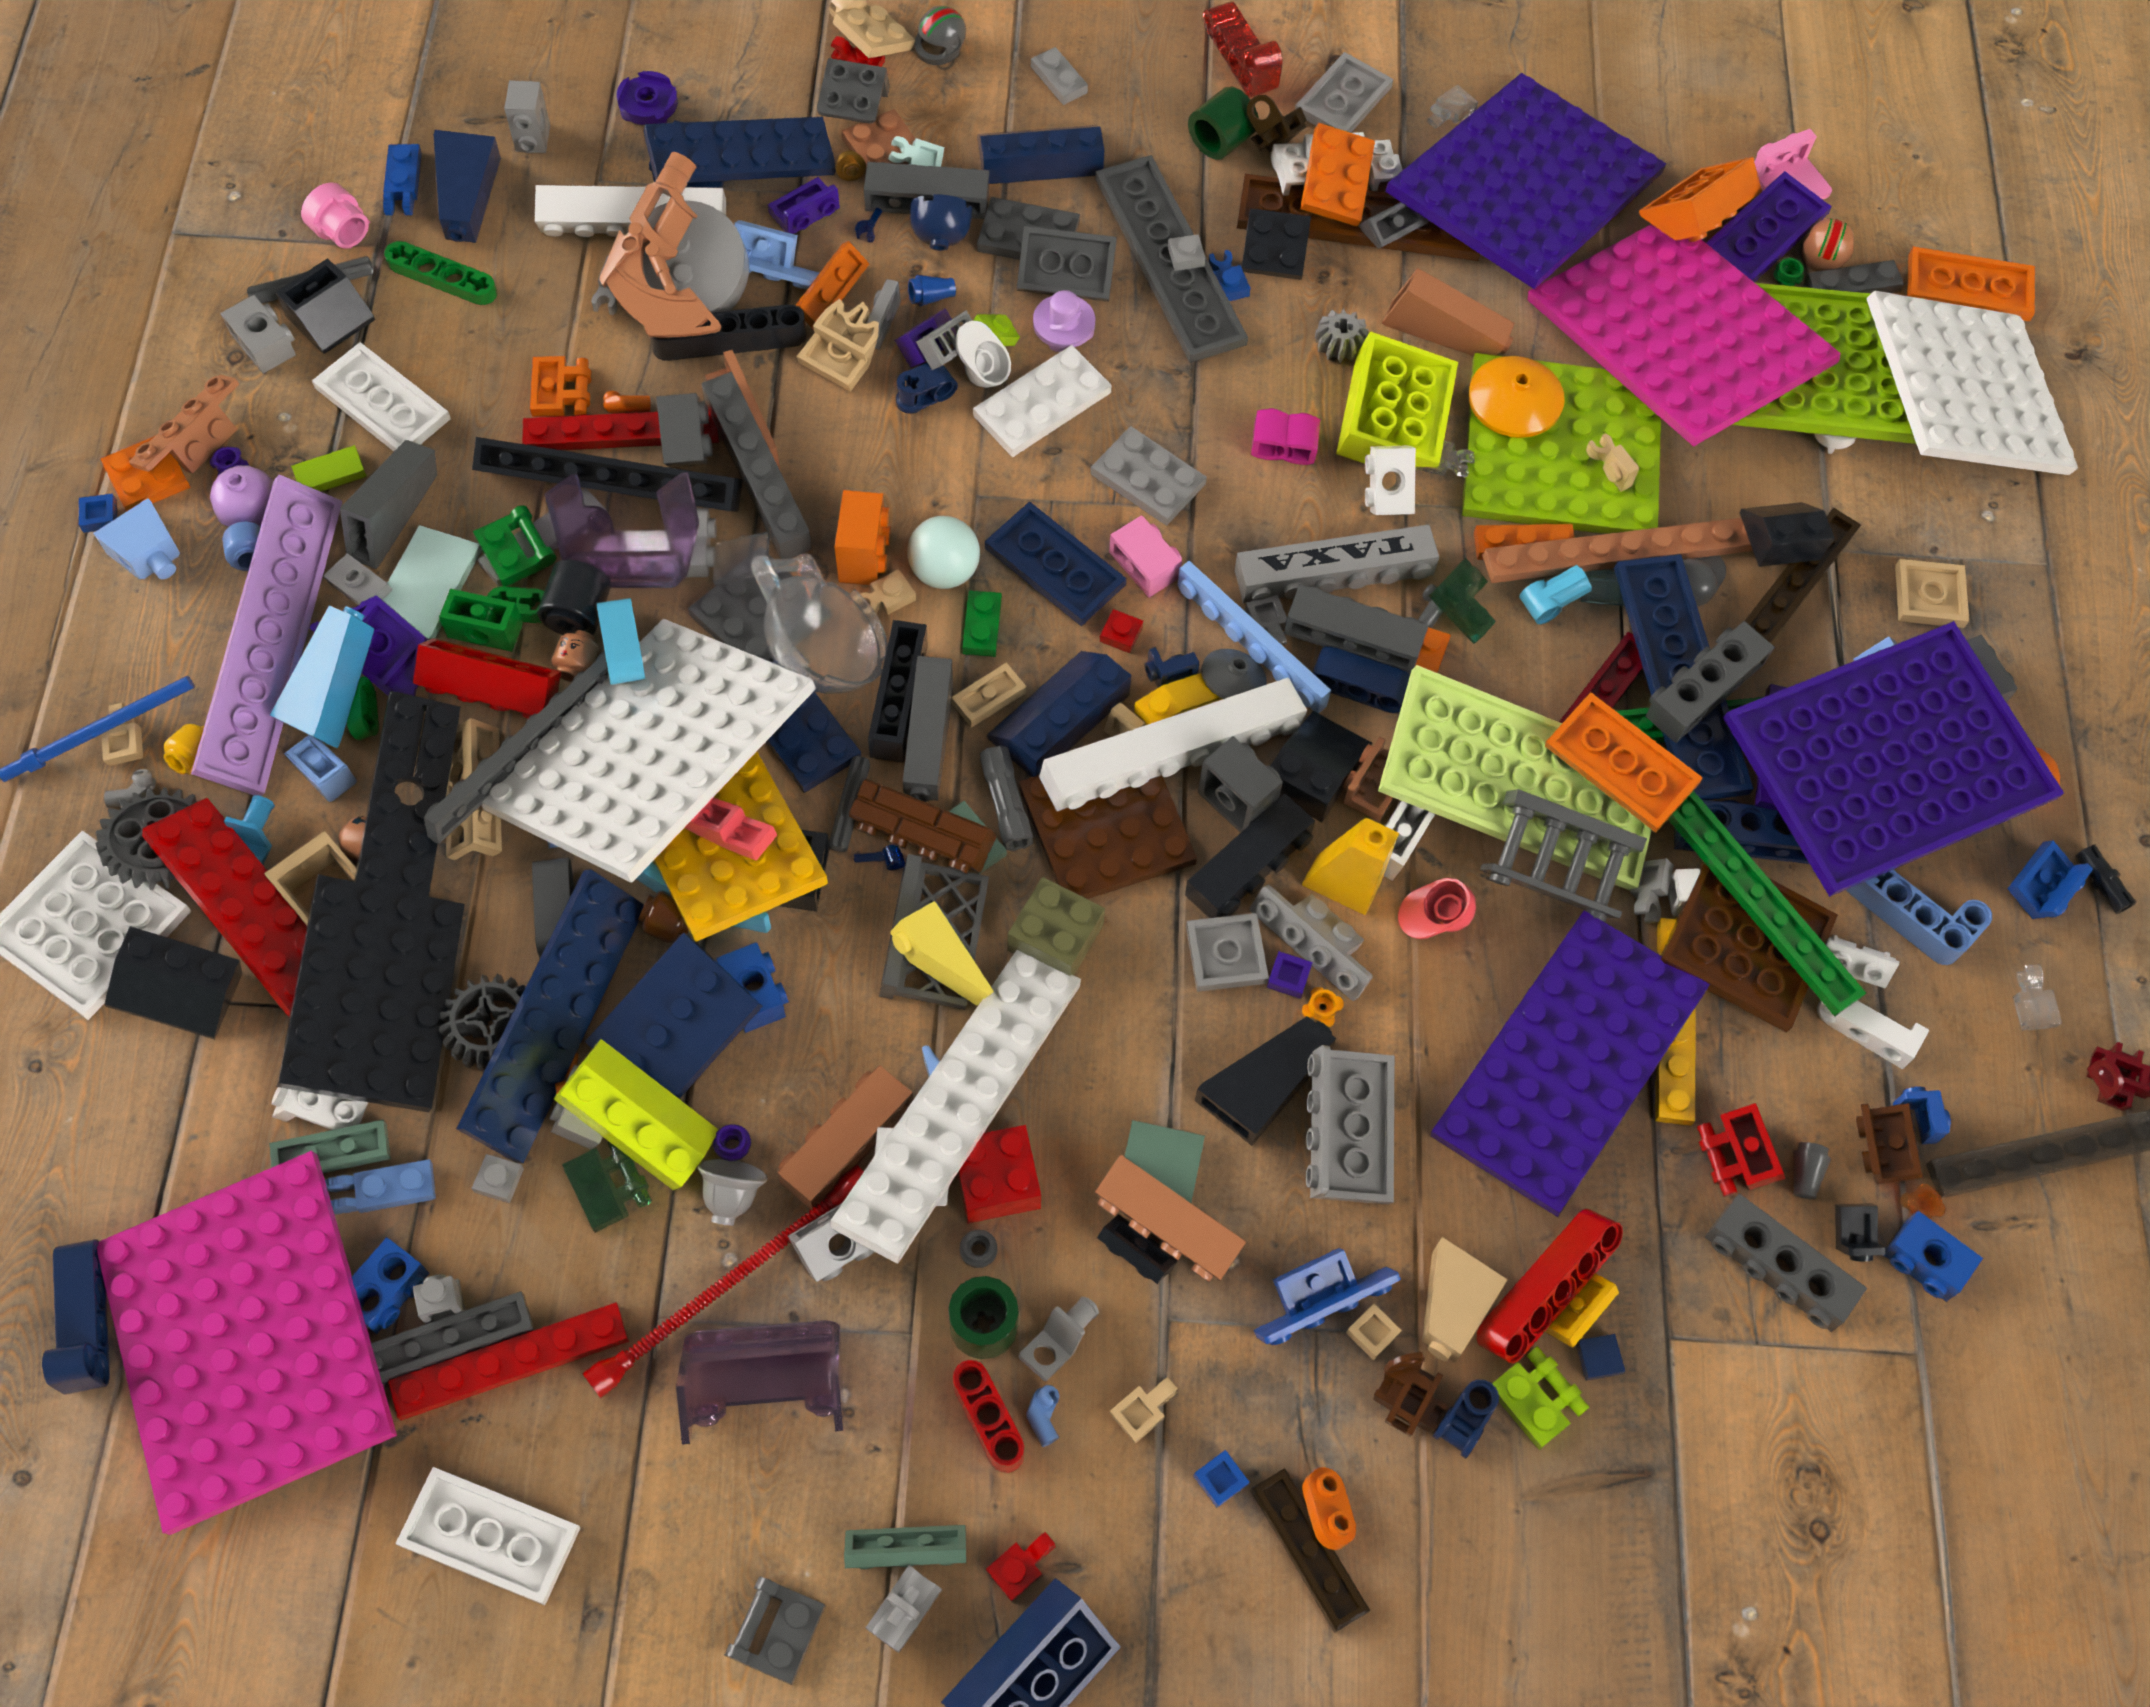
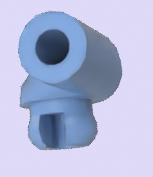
M1045 1385L1035 1391L1026 1412L1027 1420L1042 1447L1048 1446L1059 1439L1050 1418L1060 1395L1058 1390L1052 1385Z

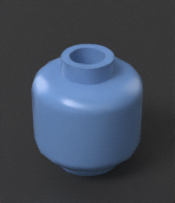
M245 521L230 525L225 530L222 541L225 559L230 566L241 571L249 570L261 526Z

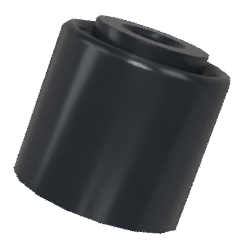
M576 560L556 562L552 568L537 611L539 620L546 627L561 635L567 633L575 634L577 630L594 635L599 625L596 603L607 601L612 586L610 579L604 572L585 562Z

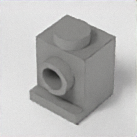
M439 1274L427 1277L423 1280V1284L413 1286L418 1317L425 1324L465 1311L459 1279Z

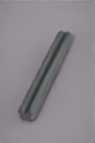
M368 256L334 264L349 280L369 276L374 273ZM306 272L250 286L247 288L248 297L255 295L261 304L278 300L275 292Z

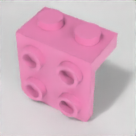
M1811 129L1800 133H1792L1785 139L1773 144L1767 143L1760 148L1755 160V166L1763 190L1785 171L1821 199L1830 196L1832 192L1831 186L1807 158L1817 137Z

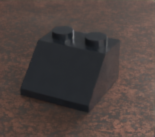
M1803 502L1743 508L1739 512L1759 567L1820 560L1835 539L1825 511Z

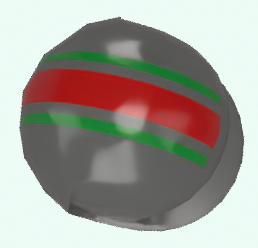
M944 5L934 6L923 15L918 25V34L915 38V49L918 57L923 62L930 65H943L951 62L959 55L966 37V25L962 16L953 8ZM925 40L930 44L945 47V52L940 55H933L927 53L921 44Z

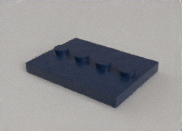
M683 933L585 1042L593 1049L599 1040L602 1039L680 1099L763 1006L689 935Z

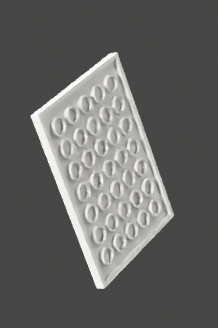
M663 618L639 642L645 680L611 685L608 673V678L602 684L598 683L585 696V701L579 707L575 705L562 718V724L558 728L553 727L538 742L536 749L530 750L515 764L513 772L503 782L497 783L491 788L490 795L482 802L481 806L485 811L632 883L816 689L811 678Z

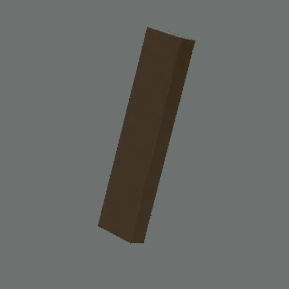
M1282 1469L1252 1487L1251 1493L1334 1633L1370 1612L1369 1607L1336 1552L1324 1547L1317 1540L1306 1502L1286 1469Z

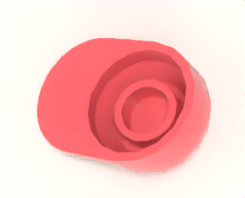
M1444 878L1436 880L1412 891L1404 898L1398 912L1399 925L1408 936L1415 939H1427L1445 931L1463 930L1474 919L1476 899L1471 889L1458 879Z

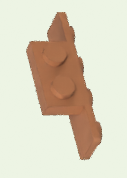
M218 375L209 379L204 385L205 389L195 398L186 401L181 408L182 411L177 416L163 423L158 430L159 433L152 440L137 448L135 456L129 463L134 468L149 472L170 452L186 472L193 474L238 430L218 405L239 385V382L235 378Z

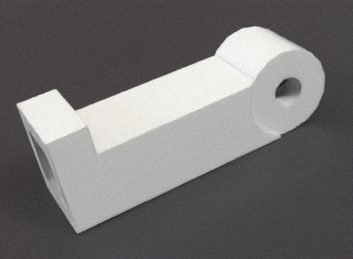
M1821 1000L1817 1005V1014L1822 1021L1901 1069H1904L1915 1058L1929 1032V1029L1918 1023L1907 1029L1859 1001L1852 1004L1836 1017Z

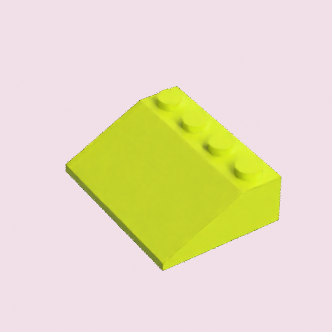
M1370 331L1356 355L1336 454L1365 464V457L1370 455L1371 446L1409 445L1416 448L1415 467L1437 468L1441 460L1458 362Z

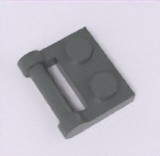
M759 1576L754 1586V1589L757 1591L734 1644L729 1643L724 1656L793 1685L826 1606L821 1602ZM773 1597L782 1601L758 1656L748 1650L770 1599Z

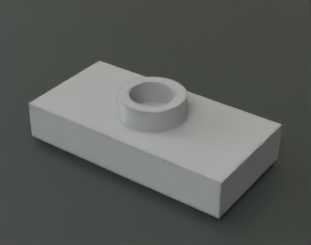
M348 553L323 575L329 584L358 606L362 601L376 595L383 600L392 591L387 582Z

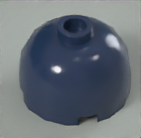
M933 194V200L924 201V196H919L912 200L910 208L911 227L915 235L922 242L929 244L931 249L945 251L948 250L949 246H953L965 238L972 220V206L970 205L967 208L966 200L942 194Z

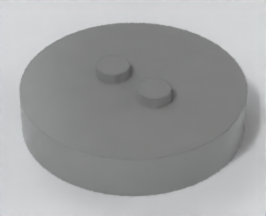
M685 201L697 215V218L692 219L676 249L678 250L676 257L666 260L671 278L678 291L690 287L711 313L731 311L740 300L749 277V259L745 245L737 228L721 211L701 202ZM667 203L653 209L648 218L652 229H654ZM645 252L643 268L647 283L651 288L664 290L662 282L657 277L651 261Z

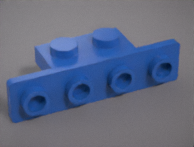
M1337 1248L1272 1279L1286 1314L1256 1328L1254 1333L1256 1338L1265 1344L1278 1345L1284 1343L1292 1337L1291 1333L1303 1327L1305 1329L1317 1327L1325 1322L1326 1316L1336 1311L1339 1313L1350 1311L1359 1305V1300L1369 1295L1380 1296L1389 1292L1392 1289V1284L1401 1280L1400 1275L1391 1268L1383 1267L1356 1280L1345 1251Z

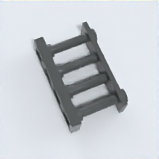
M1520 789L1507 791L1503 805L1513 808L1512 814L1515 816L1498 865L1495 863H1485L1481 865L1480 871L1490 874L1489 880L1494 883L1510 886L1512 882L1586 910L1594 918H1598L1603 922H1606L1607 918H1620L1621 911L1607 906L1624 856H1628L1632 852H1643L1647 838ZM1534 816L1545 820L1544 826L1547 828L1529 877L1511 869L1527 822L1532 820ZM1566 828L1576 832V838L1579 840L1561 889L1543 881L1560 832H1564ZM1600 841L1609 845L1607 850L1610 851V855L1595 899L1592 901L1575 893L1592 844Z

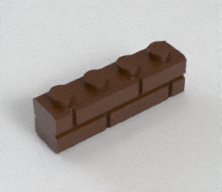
M869 779L863 781L857 794L858 797L854 800L849 811V817L858 823L856 826L857 830L875 837L877 831L888 836L887 842L902 849H906L907 844L919 848L917 851L918 855L934 862L937 861L938 856L949 860L948 867L966 875L969 869L978 873L982 871L997 835L990 828Z

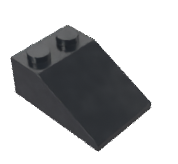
M1313 711L1284 744L1270 765L1278 772L1283 781L1279 798L1286 794L1307 814L1322 823L1344 790L1343 785L1352 770L1356 771L1360 765L1359 759L1368 744L1372 746V742Z

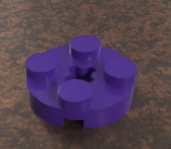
M643 71L638 73L639 77L632 80L627 77L620 83L616 97L621 116L625 121L639 125L667 123V119L677 109L678 97L676 88L664 74L654 71ZM648 96H652V99H651V100H648V101L641 100V99H646Z

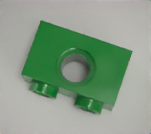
M455 589L449 590L439 615L447 638L510 652L514 649L523 625L515 602Z

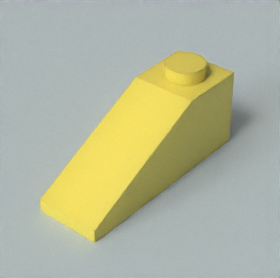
M935 901L900 920L890 931L895 948L898 952L904 954L911 964L976 1006L980 1004L983 998H987L994 992Z

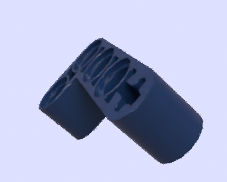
M98 1239L58 1246L53 1251L56 1348L46 1350L43 1353L42 1369L46 1383L64 1395L106 1387L110 1380L106 1288L97 1254Z

